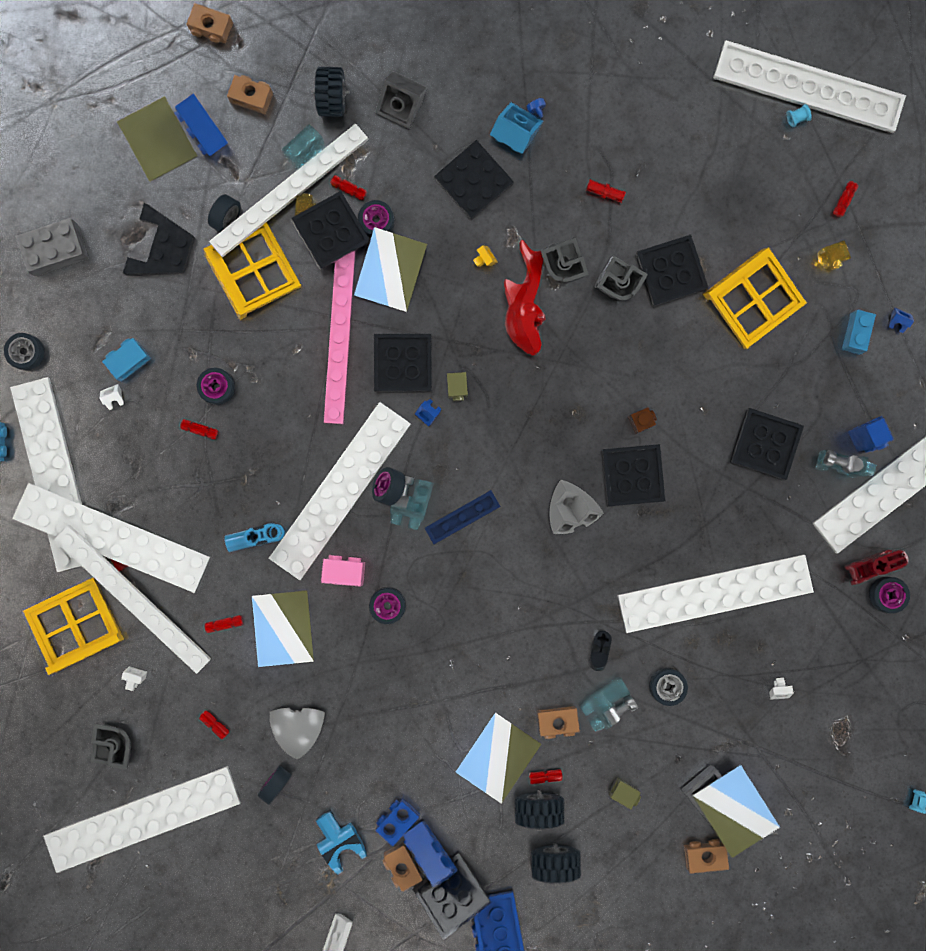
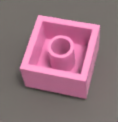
M329 555L328 559H323L321 583L362 586L365 562H361V558L348 557V560H342V556Z

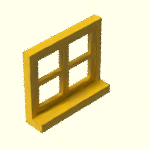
M267 222L244 241L261 234L272 255L253 263L241 242L239 246L250 265L233 274L230 273L223 258L212 245L204 248V256L240 320L247 317L248 313L301 288L298 278ZM276 261L287 283L269 291L258 270ZM254 272L265 293L246 302L235 281Z
M769 247L761 249L703 293L704 297L707 300H711L744 349L749 348L806 304V301ZM767 264L778 281L759 295L748 278ZM742 283L753 300L733 314L722 297ZM781 285L792 302L772 315L762 298ZM756 304L767 321L747 334L737 317Z
M94 577L23 611L48 664V667L45 668L48 675L56 673L124 640L100 586ZM90 591L98 610L75 620L67 601ZM60 605L68 625L46 635L38 615ZM100 614L109 633L86 643L78 624ZM71 628L79 647L57 658L48 638Z

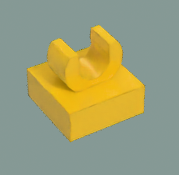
M488 246L478 248L477 251L480 256L473 260L477 267H481L484 264L493 266L498 262Z

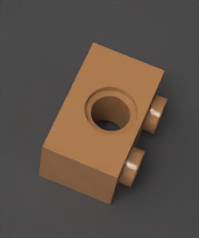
M194 3L187 21L191 34L197 37H208L214 43L222 42L225 44L233 24L230 15ZM208 23H213V25H212L211 27H209V28H206V27H205L206 24H208Z
M234 75L227 97L230 103L266 115L273 92L271 87L265 82L259 81L257 83L247 76L241 75L239 77ZM248 91H255L254 95L247 96Z
M575 706L537 710L539 733L545 739L556 738L557 734H564L565 737L574 736L575 732H580L577 708ZM557 718L563 719V725L559 728L553 726V722Z
M719 839L709 840V843L692 841L689 842V845H684L686 868L689 873L729 870L727 849ZM709 851L710 857L702 859V854Z
M404 842L384 852V859L382 861L385 868L391 870L393 874L392 881L396 888L400 887L403 892L423 881V874ZM403 863L407 866V869L399 871L396 866Z

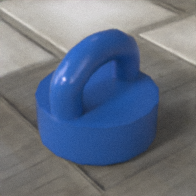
M543 98L536 99L527 105L528 112L530 114L536 112L539 118H542L543 113L541 109L546 106Z

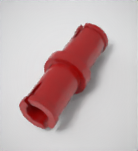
M592 179L589 180L586 191L601 195L603 199L609 198L619 203H622L626 192L610 187V184L606 183L604 185Z

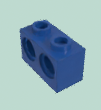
M404 798L400 801L395 800L389 807L391 811L386 816L383 814L376 822L377 827L375 831L392 847L415 823L420 815ZM400 809H405L408 812V816L402 818L397 812ZM386 824H392L394 825L395 830L393 832H388L385 830L384 826Z

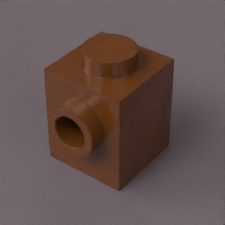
M649 407L628 416L635 434L655 426V421H657L653 410L650 411Z

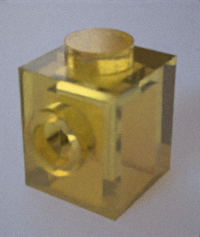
M845 240L818 251V261L820 265H823L824 269L831 267V270L840 268L843 266L842 263L851 258Z

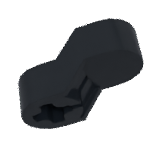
M606 631L597 632L593 640L589 665L595 671L604 670L608 662L612 637Z

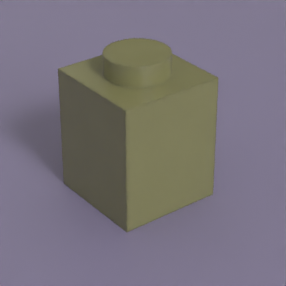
M466 372L447 373L449 399L464 401V397H468Z
M617 778L609 792V796L625 807L632 809L633 806L636 807L641 799V792L629 783Z

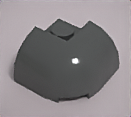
M575 237L540 250L546 269L555 280L568 282L589 275Z
M612 256L603 273L599 275L595 287L612 298L627 300L639 291L648 274L634 265H628L616 256Z
M94 724L91 740L93 748L90 762L106 764L108 767L127 769L131 752V742L127 733L118 727Z

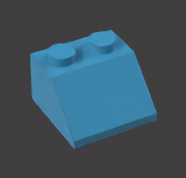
M511 102L498 116L490 135L498 142L505 143L512 150L523 154L542 125L543 120Z

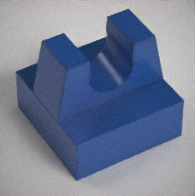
M894 308L888 325L890 328H893L895 324L900 323L899 332L903 333L908 327H911L914 319L911 314Z
M431 399L424 401L415 413L427 426L434 422L441 411L440 407L434 409L431 406L433 402Z

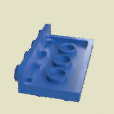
M513 891L487 895L492 903L474 916L475 925H472L473 936L478 937L479 943L475 945L476 951H524Z

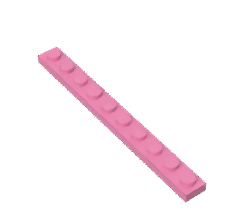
M355 251L335 261L324 423L344 424Z

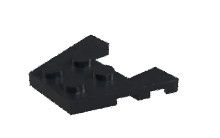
M144 203L139 219L143 222L157 225L156 234L147 262L127 257L123 274L129 276L134 274L184 273L195 237L150 205Z

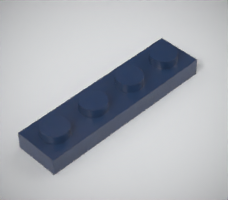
M490 490L425 527V530L433 544H436L501 506Z

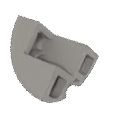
M559 481L552 495L549 511L553 534L572 533L575 527L582 524L587 527L604 514L596 501L585 491L567 481Z
M290 708L271 711V729L280 747L295 759L305 755L319 736L325 712L310 708H302L301 711H293Z

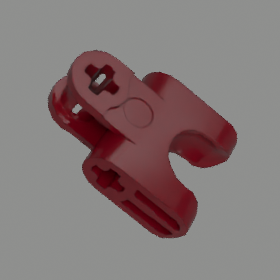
M884 550L844 567L845 570H849L852 577L851 585H855L875 576L884 575L905 567L908 564V555L902 550Z

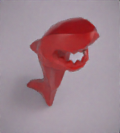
M521 240L519 243L520 251L526 263L527 275L522 284H516L508 279L504 281L505 294L509 305L505 326L511 340L527 354L534 356L541 349V339L537 326L546 320L545 314L534 303L542 273L543 257L541 251L531 250L524 240Z

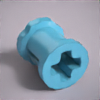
M806 104L797 110H789L786 113L788 123L792 127L805 120L810 121L812 118L811 111Z
M914 789V798L912 805H909V809L926 814V792Z

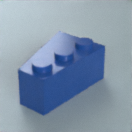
M194 93L175 106L176 112L174 114L180 122L184 121L188 126L186 131L191 138L196 137L200 143L197 146L203 155L208 154L210 157L228 144Z
M883 416L848 431L857 452L865 451L867 453L881 450L889 446V441L894 440Z
M421 821L403 835L406 847L410 851L412 850L416 862L422 867L432 886L440 885L458 872V869L425 821Z

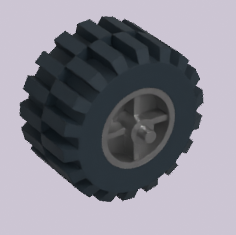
M318 67L316 70L315 89H311V93H315L316 111L319 116L342 117L344 114L345 96L350 94V90L345 88V76L342 67Z
M538 790V793L522 794L515 798V823L517 825L542 831V829L555 828L564 824L563 797L551 793H541V790Z
M557 844L534 849L531 851L533 879L545 883H555L556 885L579 879L581 877L580 851L570 846Z

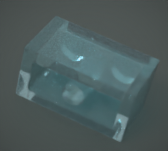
M308 124L282 148V152L298 170L325 143L323 137Z

